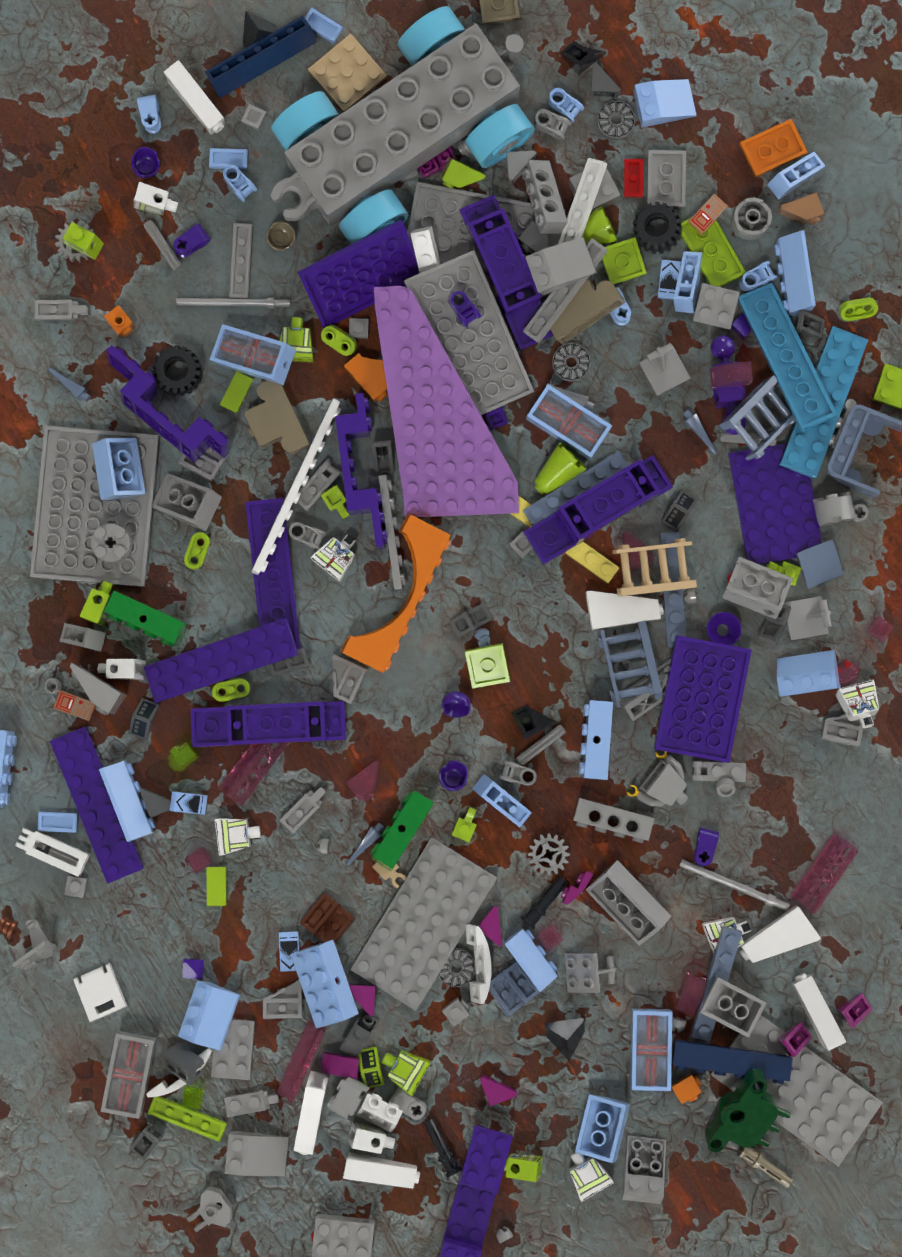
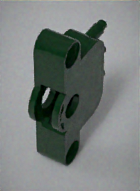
M760 1069L750 1070L734 1092H729L720 1098L718 1103L719 1113L705 1131V1139L711 1152L722 1151L729 1141L746 1148L756 1146L757 1144L768 1147L770 1142L763 1138L768 1130L776 1133L780 1132V1127L774 1124L778 1115L785 1118L791 1117V1113L778 1107L773 1095L766 1092L767 1083L764 1073Z

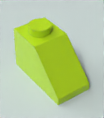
M449 157L440 178L444 181L443 184L453 189L454 186L461 188L480 181L486 175Z

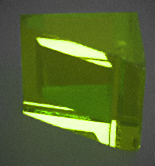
M185 1085L182 1105L201 1109L204 1088Z

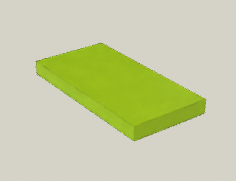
M691 218L681 223V237L688 250L703 254L701 273L708 285L723 287L746 273L717 220L703 235L688 223Z

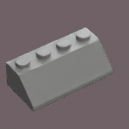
M618 860L586 888V891L638 946L658 932L671 917Z

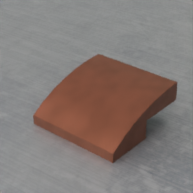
M323 893L300 921V924L317 936L323 943L333 940L334 944H336L356 918L330 896Z

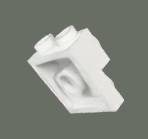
M372 1093L371 1095H366L356 1116L391 1133L403 1111L395 1103L389 1102L388 1104L382 1101V1097Z

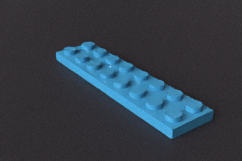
M773 283L739 296L738 303L773 375L778 380L777 383L801 432L837 417V413Z
M834 326L831 328L816 367V372L837 413V417L802 432L796 422L780 466L813 479L817 478L868 339Z

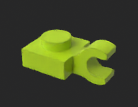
M334 485L320 495L330 511L336 509L342 519L349 516V513L343 506L346 499L337 485Z
M785 561L782 562L781 566L773 562L768 563L766 568L793 578L791 586L796 585L801 567Z
M469 807L465 819L458 818L452 836L470 842L477 825L472 822L477 809Z

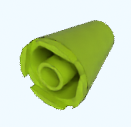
M599 206L590 213L582 236L586 245L591 238L601 245L617 241L614 229L607 216H605L606 212L602 206Z
M562 442L556 446L534 481L536 483L534 487L541 494L545 492L548 495L587 470L581 460L571 450L567 451L565 449L566 446Z

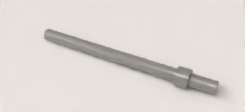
M267 297V299L177 298L176 305L245 306L275 309V307H290V300L275 299V297Z
M684 859L680 862V867L764 901V904L768 906H776L785 911L790 906V904L776 899V896L770 893L767 895Z

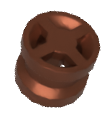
M3 916L0 920V935L4 934L6 938L11 939L19 922L16 920L11 921L7 916Z

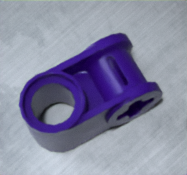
M196 224L175 239V252L179 257L186 258L198 249L206 246L211 239L202 226ZM180 245L186 246V249L183 250L180 248Z
M454 291L449 294L448 304L464 328H467L468 324L476 318H481L478 309L464 292ZM456 294L462 298L460 305H456L453 301Z
M704 828L699 829L694 860L698 865L706 866L712 862L718 843L719 832ZM706 852L705 855L708 857V860L701 862L702 859L699 858V855Z

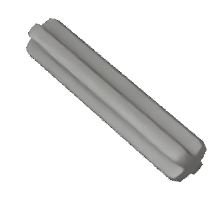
M149 220L144 223V228L173 270L180 268V261L153 221Z
M725 431L720 433L721 442L746 444L739 434L730 435ZM748 433L757 445L763 440L757 433ZM777 437L768 446H776Z
M558 725L516 758L521 766L526 764L566 733L565 729Z

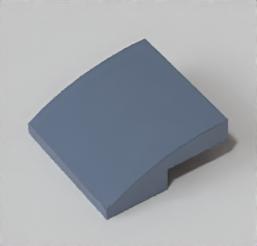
M833 539L795 553L802 569L801 573L807 589L844 575Z
M517 961L491 980L489 987L490 994L507 1017L540 993Z

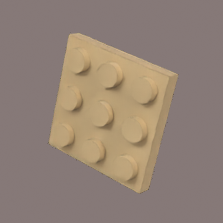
M349 34L308 68V72L342 112L354 106L387 79L385 72L352 34Z

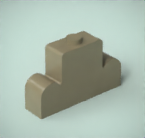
M588 278L550 330L556 340L563 345L626 302L619 290L610 281H601L595 289Z
M267 380L262 382L257 388V394L264 403L245 411V416L250 425L247 429L251 438L255 436L261 448L281 440L284 451L291 455L310 448V444L282 385Z

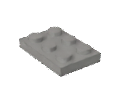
M648 150L647 204L655 205V202H659L662 205L664 202L667 203L668 207L685 209L686 151Z
M231 1020L221 1051L213 1049L211 1077L250 1080L255 1020Z

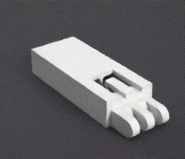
M26 828L22 829L21 832L28 834V836L19 835L18 839L25 843L23 845L20 842H16V847L25 850L26 854L75 876H81L90 856L89 853L40 831L32 832ZM47 845L51 846L48 854L36 849L39 847L45 850Z

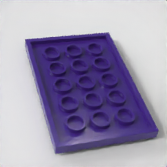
M402 220L297 272L323 328L328 325H334L375 304L374 287H406L403 282L404 280L420 274L415 251Z
M787 444L766 447L763 456L759 459L753 458L748 461L745 457L751 450L728 454L746 559L757 564L797 558L795 553L822 543L819 523H817L814 509L811 478L780 466Z
M676 635L654 749L721 762H730L752 649Z

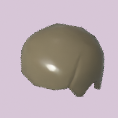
M285 221L273 223L266 233L267 243L272 249L277 251L289 249L296 239L295 229Z

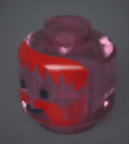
M843 660L837 665L840 687L851 686L859 680L858 672L860 668L854 661L850 663L847 660Z

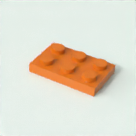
M792 119L741 141L739 144L755 178L808 153Z

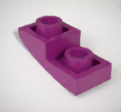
M451 146L418 168L424 179L442 171L449 157L458 161Z
M585 870L584 873L579 874L576 880L577 888L572 885L569 888L565 887L561 898H563L562 903L567 905L572 902L585 889L593 874Z
M323 1052L321 1072L357 1079L360 1058L342 1056L339 1053Z

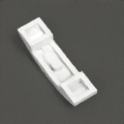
M466 924L467 944L474 945L476 981L469 982L470 997L472 1002L484 1004L491 982L490 951L486 938L479 926Z
M207 1048L198 1055L204 1060V1065L198 1068L196 1073L209 1060L213 1052L212 1048ZM178 1079L168 1086L166 1081L163 1080L148 1091L146 1095L147 1097L162 1096L181 1088L186 1083Z

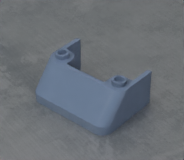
M855 405L848 413L827 465V472L845 487L875 498L880 494V490L860 483V473L849 467L863 433L869 436H876L881 432L883 425L902 432V421L866 406Z

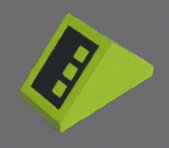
M377 1046L362 1049L358 1057L360 1058V1072L364 1084L370 1088L385 1085Z

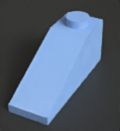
M812 152L779 172L767 185L779 200L822 170L825 165L818 155Z
M683 252L674 294L675 312H695L703 256L701 252Z
M485 774L472 788L518 827H521L532 813Z

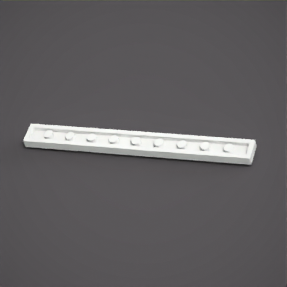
M335 399L330 403L251 572L259 575L260 571H265L269 563L266 561L268 554H273L277 546L274 544L276 537L280 538L285 527H282L284 520L288 521L293 512L290 509L292 503H297L301 495L298 492L300 486H305L309 478L306 475L308 469H313L317 461L314 458L316 452H321L325 444L322 441L324 435H329L333 427L330 423L335 416H338L341 410L338 407L340 402Z

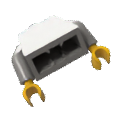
M664 751L665 754L662 756L655 752V756L658 759H664V761H659L639 788L642 790L641 792L638 791L636 786L630 785L635 788L636 792L634 794L627 792V795L631 797L637 796L638 800L649 806L663 807L665 804L672 806L675 801L680 805L684 804L688 796L683 792L687 784L684 781L685 776L681 764L671 755L668 756L667 751Z

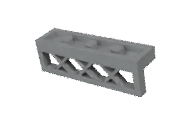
M671 659L657 668L662 689L661 699L655 700L654 698L651 701H647L648 697L652 695L650 693L620 699V704L624 707L632 721L663 701L665 692L663 689L667 682ZM645 676L628 689L648 685L651 682L650 677ZM636 705H640L639 709L636 712L632 713L630 709H632Z

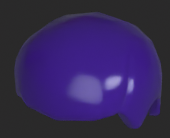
M141 147L134 152L131 159V167L138 177L142 179L151 178L157 174L160 168L157 152L153 149Z
M462 692L446 694L442 699L444 714L453 718L467 716L471 712L470 699Z
M449 761L439 772L440 784L447 791H459L467 783L468 771L466 766L460 761Z

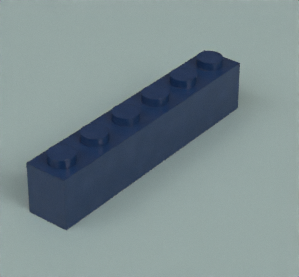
M302 15L210 68L205 73L214 91L221 98L315 44L317 40L310 24Z
M674 1039L672 1065L676 1066L675 1069L687 1070V1067L695 1068V1072L706 1073L707 1070H711L716 1075L726 1076V1073L734 1074L733 1077L744 1078L750 1070L757 1068L764 1073L765 1078L773 1079L772 1082L784 1084V1081L790 1082L793 1058L789 1055Z

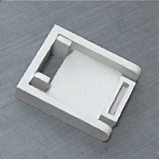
M110 963L106 964L108 971L106 973L102 966L81 975L83 983L80 982L78 977L73 979L89 1022L96 1021L127 1007ZM113 1000L115 1007L99 1013L97 1006Z

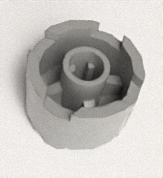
M755 197L745 199L736 207L732 216L731 223L734 233L737 237L749 241L761 238L771 224L772 212L762 199ZM750 216L753 217L754 222H751L748 218Z
M850 492L839 494L840 497L836 493L827 495L826 500L824 498L813 500L819 527L856 519Z
M109 523L98 527L94 531L91 545L93 552L98 558L106 563L117 564L122 563L131 554L133 541L124 528L117 524ZM111 540L116 542L113 548L108 545Z
M345 1077L337 1087L339 1092L332 1096L327 1106L331 1111L351 1122L354 1118L353 1114L361 1107L370 1087L354 1078Z

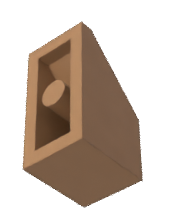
M817 193L783 204L778 210L779 214L803 225L808 223L814 225L820 222L825 214Z

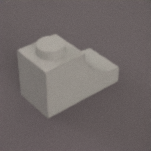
M64 623L60 642L101 652L106 633Z

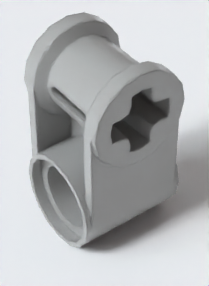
M546 109L539 110L534 119L536 129L561 141L565 139L564 134L572 123L569 119ZM545 117L548 122L540 123L538 118Z
M295 522L289 527V535L293 540L315 550L320 549L319 546L323 536L327 534L320 529L299 522ZM295 527H301L303 533L297 537L292 534V530Z
M506 760L503 761L505 765L499 779L527 786L533 785L536 782L537 775L534 770L520 766V764ZM527 771L532 772L534 775L533 781L529 783L523 780V774Z
M397 1087L389 1102L398 1105L399 1109L412 1119H421L426 1113L425 1103L417 1097L409 1095L401 1087ZM417 1105H419L421 1107V1112L415 1114V1109L413 1107H417Z

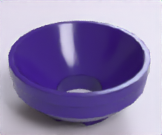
M720 612L710 618L706 631L711 642L733 645L739 640L742 627L735 615L728 612ZM719 625L727 626V635L721 636L718 634L717 628Z

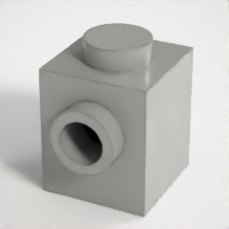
M457 997L442 1008V1012L454 1027L469 1016L468 1010L470 1007L464 999L460 1001Z

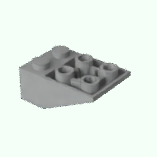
M627 1136L622 1200L661 1204L664 1198L666 1140Z

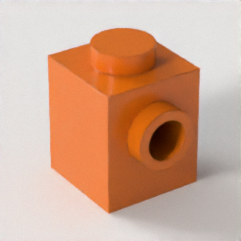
M119 305L104 316L120 338L123 336L127 337L133 332L135 325Z
M691 1073L671 1083V1087L681 1104L686 1101L692 1102L699 1098L698 1094L702 1093L699 1088L702 1086L697 1076L693 1077Z

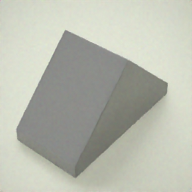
M534 150L507 152L508 184L510 186L522 175V170L525 168L528 160L536 159V152Z

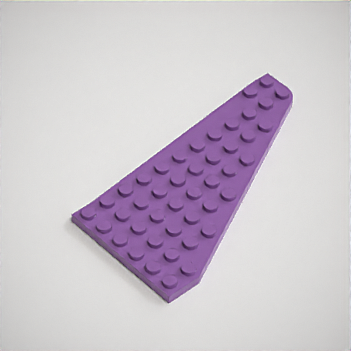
M403 286L374 287L375 310L404 497L405 517L408 514L415 517L519 513L518 481L414 293Z

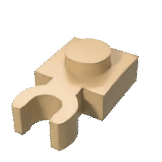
M378 863L372 866L385 881L390 877L392 884L397 888L399 887L396 883L397 877H401L404 881L406 880L404 874L396 872L399 868L397 864L391 872Z

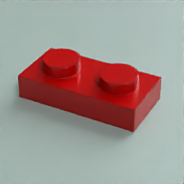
M624 159V198H643V159Z

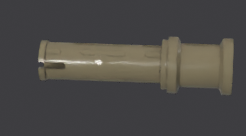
M741 1146L737 1157L749 1162L752 1168H759L786 1189L792 1184L793 1177H790L766 1160L762 1152H757L751 1147Z

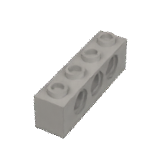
M528 160L525 168L522 170V178L526 183V192L530 197L531 209L534 211L535 223L539 228L540 234H561L567 224V218L550 161Z
M578 798L573 821H577V826L587 828L588 825L595 826V831L606 833V830L614 831V836L625 838V835L633 837L632 841L643 843L644 840L649 841L654 818ZM596 810L599 813V819L592 822L589 819V814L591 811ZM614 815L618 818V824L611 827L608 824V818ZM629 821H634L637 825L636 830L633 832H629L626 828Z

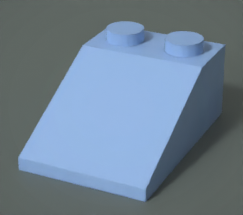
M689 79L650 81L634 86L633 94L641 128L696 117Z

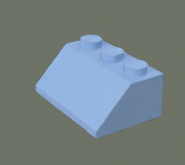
M105 438L92 443L101 500H115L145 494L137 438Z
M835 650L778 658L777 682L779 696L783 697L841 688Z
M521 928L506 939L504 944L539 992H541L558 976L556 974L558 969L552 961L547 962L544 957L546 952L540 945L536 947L532 940L535 938L529 929L525 931Z
M197 981L178 1037L194 1044L221 1051L240 994L211 982Z
M589 1094L575 1152L609 1163L616 1162L630 1103Z

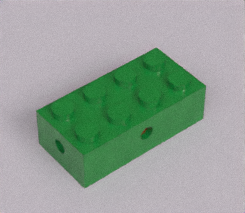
M113 591L104 612L109 614L107 618L121 623L123 620L126 622L125 626L139 631L141 628L144 630L143 634L151 638L161 637L160 642L171 647L174 644L180 645L189 626L178 619L116 591Z
M415 790L412 794L408 793L402 802L404 808L402 811L398 809L391 820L394 822L392 827H386L381 836L383 841L381 844L377 842L370 854L373 855L371 860L391 872L434 802ZM402 828L404 832H399L398 829Z

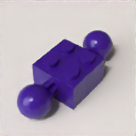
M721 335L716 337L710 346L712 355L719 359V364L713 366L710 375L715 408H726L727 411L722 418L723 422L741 403L743 397H745L744 385L741 386L740 378L743 377L741 366L738 367V362L730 361V357L735 351V344L730 337ZM742 418L740 420L742 422L741 425L745 429L746 418ZM729 428L725 430L730 435L738 434L735 429Z

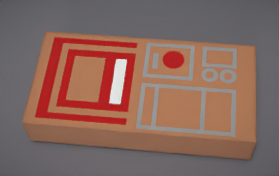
M713 194L688 223L703 235L728 208V205L717 195Z
M60 690L53 708L91 721L96 705L89 700Z

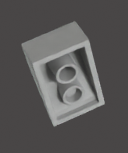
M584 237L545 248L526 256L537 291L542 295L596 274Z
M167 473L153 501L152 508L188 525L206 531L222 497L209 488Z
M71 663L70 668L90 701L96 705L95 709L104 715H109V713L115 714L127 695L80 665Z
M716 977L699 1012L749 1038L766 1002Z
M231 1130L228 1137L224 1174L285 1176L289 1136Z

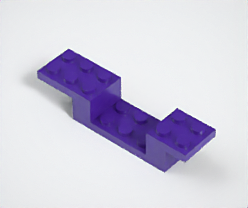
M492 195L459 209L474 246L477 245L498 293V302L519 350L536 344L537 342L525 334L523 330L542 306L540 301L542 296L537 291L530 268L504 208L500 209L495 195ZM551 330L548 331L542 341L554 336Z
M111 345L106 350L109 364L129 380L120 390L124 406L194 463L209 447L223 458L229 454L228 437L223 432H217L213 429L214 426L208 420H202L198 417L184 432L179 425L170 423L168 421L169 418L163 412L158 413L150 402L157 395L155 377L147 371L145 373L140 369L141 366L135 360H129L122 349H116Z
M363 393L355 394L358 413L335 416L347 510L350 516L366 513L372 514L377 550L385 549L384 544H388L386 530L382 531L385 519L383 511L380 512L379 509L380 506H383L381 492L377 493L376 488L357 490L356 479L352 477V472H355L353 458H349V453H352L350 439L370 437L369 432L373 431L371 418L367 417V413H370L368 398H364Z
M653 455L643 461L639 459L560 506L556 513L525 530L523 534L542 565H545L592 537L595 531L635 507L644 506L672 489L673 486Z
M344 701L190 709L192 747L346 740Z
M478 1125L474 1126L439 1257H481L485 1233L495 1196L499 1191L513 1135Z

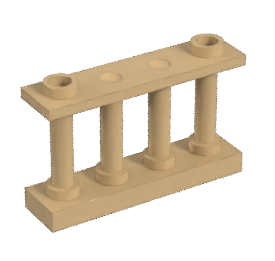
M685 538L674 539L672 544L629 548V545H620L618 550H612L613 554L620 553L624 581L622 588L617 589V596L697 587L696 580H690V576L688 577L684 549V546L692 545V541L686 542ZM677 547L680 574L678 582H671V579H669L666 548ZM658 549L661 573L660 584H653L650 581L647 550ZM639 551L643 582H641V586L634 587V583H631L628 552Z

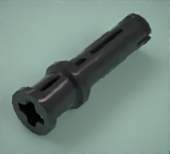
M559 875L537 903L532 904L530 911L525 917L522 916L521 919L532 929H535V924L542 916L546 915L547 908L568 882Z
M434 1117L423 1122L439 1154L438 1161L442 1163L446 1171V1177L448 1178L460 1172L462 1168L458 1167L454 1158L455 1154L452 1150H449Z

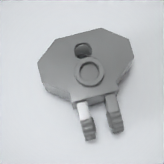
M209 1186L201 1193L198 1209L186 1219L190 1222L196 1219L197 1216H202L204 1220L194 1227L196 1232L210 1224L224 1227L232 1219L233 1205L221 1189Z

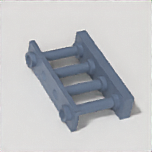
M774 375L763 380L719 425L723 431L729 428L735 429L751 449V452L745 457L747 461L753 458L759 459L765 454L764 449L788 425L796 421L792 412L789 411L774 392L775 388L773 386L778 382ZM764 395H768L783 414L784 418L780 422L763 403L762 397ZM757 406L772 425L773 429L769 434L752 414L753 411L751 409ZM742 418H746L763 439L758 445L742 427V422L740 421Z
M646 621L638 622V629H635L634 632L605 637L604 629L600 630L601 637H597L599 648L604 649L613 688L610 691L611 701L616 702L617 708L621 707V698L644 693L654 694L655 700L661 699L662 689ZM637 639V641L641 640L642 647H639L637 650L614 655L609 654L607 645ZM637 657L645 658L646 665H643L641 668L617 673L613 672V662ZM640 675L650 677L651 682L648 685L621 691L617 689V680Z

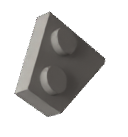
M209 447L195 463L183 454L179 464L212 482L228 455L223 458Z
M333 654V696L352 704L367 669Z
M846 714L827 718L823 723L821 739L859 747L863 732L860 719L850 721Z
M300 980L263 999V1019L303 1018L302 986Z

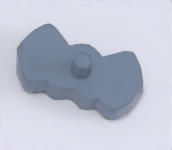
M478 629L474 633V637L478 639L477 644L479 648L491 645L489 630Z

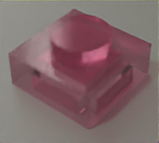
M877 616L866 632L883 643L894 627L880 616Z
M203 847L186 857V860L196 874L213 863Z
M553 924L537 935L548 951L564 940Z

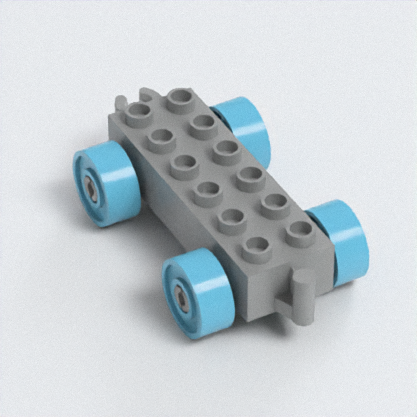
M441 7L416 21L398 41V48L412 67L342 114L337 112L326 94L322 91L309 94L288 107L279 115L271 127L272 132L285 149L284 154L287 165L294 174L290 178L279 181L274 186L271 199L274 203H278L288 192H295L300 196V202L296 207L284 210L285 220L297 221L308 215L310 211L318 208L330 227L342 220L339 229L350 245L399 220L405 223L409 214L394 192L388 188L469 133L470 135L467 137L465 144L482 168L493 166L504 160L507 152L518 150L535 131V128L519 105L514 104L519 100L520 85L511 71L521 62L524 46L523 39L516 34L509 35L506 38L505 50L495 51L477 24L465 30L450 7Z

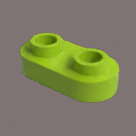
M870 297L846 301L839 308V313L845 321L869 318L878 311L876 301Z
M328 325L322 330V340L340 354L348 356L356 351V340L339 327ZM328 333L332 334V339L328 337ZM344 343L348 345V349L344 348Z
M195 533L186 551L184 562L192 570L200 569L203 566L208 553L210 538L205 533ZM200 539L204 540V544L202 546L198 545V541ZM193 557L198 558V562L196 564H192L191 562Z
M245 679L220 682L214 685L212 695L220 702L244 698L249 695L251 686ZM239 685L245 687L243 692L238 691ZM220 689H225L226 693L224 696L219 694Z

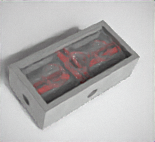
M123 1031L116 1033L101 1112L137 1119L143 1115L157 1038Z

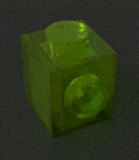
M186 742L181 746L176 745L169 751L171 755L167 757L170 760L168 764L175 772L177 770L183 772L200 758Z

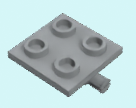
M671 343L661 348L657 347L654 352L646 355L647 359L639 362L656 396L691 379Z
M818 596L784 603V605L791 607L787 620L790 641L829 634L828 627L832 625L830 620L831 611L828 610L827 599L822 600V597Z
M32 919L26 922L33 949L12 964L15 968L32 970L38 965V961L50 957L54 954V950L58 948L56 944L50 943L42 931V925H40L41 923L38 920Z
M565 953L568 993H600L599 974L607 973L608 984H616L615 972H617V968L614 967V956H606L607 968L598 969L597 953Z

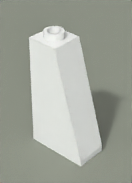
M179 60L164 71L168 84L211 135L214 132H220L224 128V124H226L224 117Z
M586 591L585 593L591 631L636 624L641 621L660 620L661 615H663L662 603H658V599L617 596V594Z
M795 905L744 941V944L740 946L742 950L739 952L745 961L750 960L754 963L816 942L821 938L799 906Z
M805 973L796 976L795 981L791 983L821 1045L829 1051L846 1043L813 977Z
M310 1071L294 1145V1151L302 1155H313L329 1074Z
M349 1152L343 1179L413 1189L414 1183L418 1184L420 1172L417 1171V1165Z

